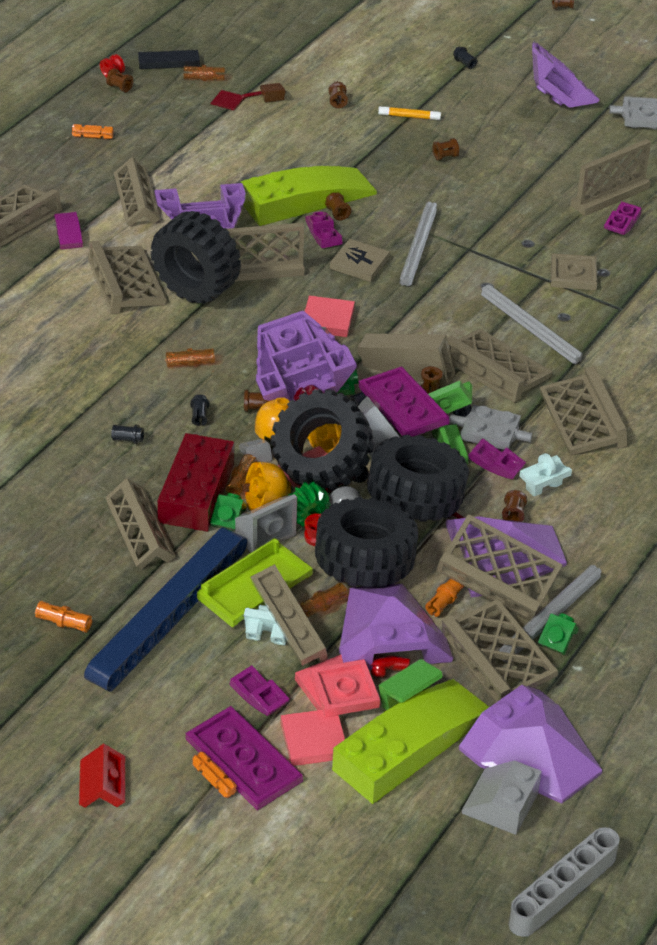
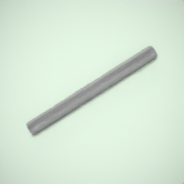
M429 201L425 204L400 276V284L402 286L406 285L409 287L412 285L437 211V204L435 202L431 203Z
M488 284L482 288L481 295L572 364L581 362L583 354L493 286Z
M590 565L522 627L529 637L534 640L544 630L551 613L559 616L560 613H563L601 578V569L595 565ZM504 644L498 651L511 653L512 646ZM517 647L515 654H518V653L521 652L524 648H523V647Z

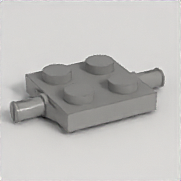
M624 96L623 105H610L609 114H622L624 126L657 129V98Z
M473 405L470 414L466 417L451 414L449 424H457V426L463 427L461 431L462 440L479 443L484 438L495 448L503 450L506 447L509 449L516 439L531 443L533 436L532 432L519 430L521 415L513 414L509 411L491 409L486 406Z

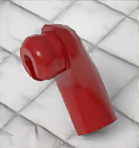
M396 656L374 659L371 664V674L374 677L383 678L386 675V669L402 671L410 665V659Z

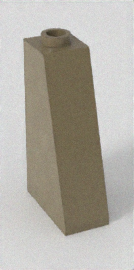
M366 333L362 342L358 345V355L362 359L363 367L386 372L402 366L414 380L423 382L421 378L422 369L428 366L438 367L443 372V377L439 384L440 387L450 385L456 374L447 337L444 334Z

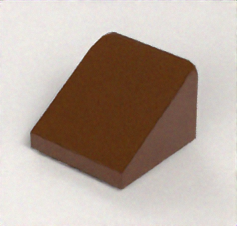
M280 83L260 85L264 102L285 99V88Z

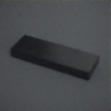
M198 50L138 52L139 69L200 67Z

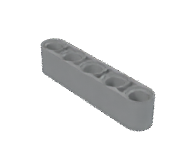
M606 827L595 830L512 901L509 918L510 930L517 936L522 937L533 934L611 867L616 860L620 839L618 834L613 829Z

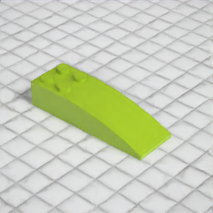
M342 166L299 167L271 172L270 174L241 181L246 193L243 206L259 226L327 208L325 205L326 198L331 193H341L345 203L377 194L376 189L357 168Z
M454 679L432 686L415 694L406 701L394 705L333 748L332 770L370 803L374 804L468 734L481 713L488 709L489 706Z

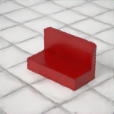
M104 743L80 760L79 805L84 808L98 798L105 800L115 807H119L125 802V755Z

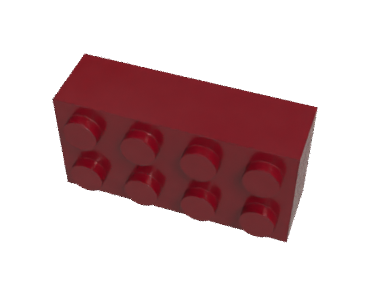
M185 433L157 500L158 520L161 524L205 532L209 531L219 494L223 495L234 466V441Z

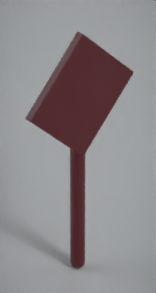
M221 90L212 100L211 105L235 111L245 98L262 95V93L257 91L240 95Z

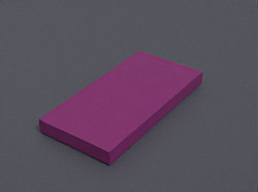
M402 366L359 381L360 390L370 398L377 409L402 436L410 435L414 437L449 424V416Z
M232 706L185 733L186 740L198 752H205L211 758L210 761H214L228 775L227 778H231L236 783L237 791L257 811L303 782V775Z

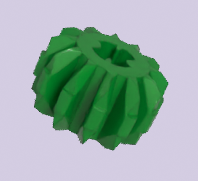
M304 482L300 488L295 487L296 491L294 493L288 494V496L295 494L297 497L296 523L302 527L309 515L322 514L331 506L328 493L314 482L309 485Z

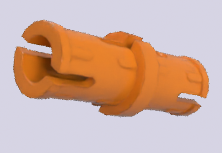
M451 578L445 584H441L436 590V595L425 605L426 611L433 616L434 614L435 617H438L448 604H452L457 599L456 595L464 588V585Z
M40 601L35 610L36 618L51 621L62 628L67 626L87 633L92 624L91 615L75 612L68 606L59 607Z

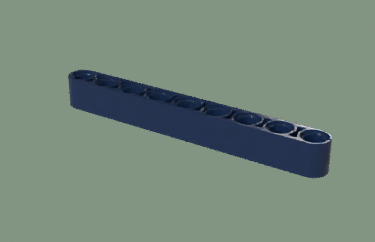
M225 527L220 528L88 663L84 672V678L109 692L113 691L199 601L197 599V591L201 589V585L233 565L243 555L247 547V538Z

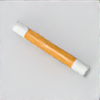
M379 106V115L440 120L441 112Z

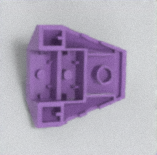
M534 41L532 43L534 80L539 91L553 96L552 99L560 106L564 103L569 108L598 103L600 99L581 80H578L564 63Z
M242 183L220 185L221 200L180 204L177 188L154 190L157 205L171 219L182 212L195 211L200 212V215L202 213L210 215L212 220H218L223 228L226 227V229L236 227L246 198Z
M304 311L258 326L256 382L264 400L270 401L281 397L289 401L294 400L296 391L300 387L305 388L308 385H315L324 392L329 389L337 393L357 368L349 348L344 344H339L331 333L327 334L321 328V325Z
M480 516L475 517L563 564L562 567L566 566L567 561L553 526ZM466 518L446 520L445 524L451 541ZM469 524L466 529L468 538L481 537L480 529ZM498 539L489 540L492 552L505 549L502 541ZM484 542L471 544L474 556L487 553ZM466 546L460 547L463 557L468 558L469 554ZM523 552L512 553L516 565L529 562L527 555ZM508 555L494 557L498 569L511 566ZM490 559L476 561L480 570L484 572L493 570ZM545 564L536 566L539 576L554 570ZM531 567L518 570L522 582L534 576ZM513 571L500 574L502 582L508 585L517 583ZM468 588L471 597L482 596Z
M402 583L388 584L380 588L377 586H371V588H350L339 649L343 663L365 659L368 669H372L371 664L373 663L374 654L421 650L424 661L429 664L453 661L447 638Z
M525 685L519 686L482 712L459 745V750L484 769L515 760L541 770L538 793L561 804L602 774L601 767L560 706L539 689Z

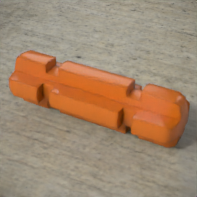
M74 124L72 136L81 137V135H84L85 138L101 139V137H104V139H112L114 130L113 127L108 126L102 128V126L85 125L82 127L80 124Z
M199 752L192 758L193 766L202 772L201 774L216 789H219L218 791L225 798H229L236 793V783L231 778H227L228 775L214 761H210L211 758L205 752Z

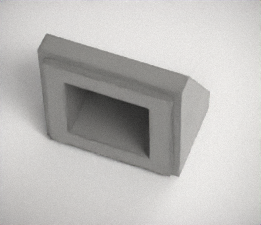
M263 439L248 441L239 445L240 451L250 466L254 462H269L272 460L270 443Z

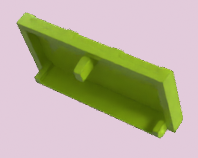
M274 538L203 583L201 589L197 591V599L228 625L234 627L244 619L245 608L258 610L259 605H265L251 581V576L275 564L290 589L313 575V568Z

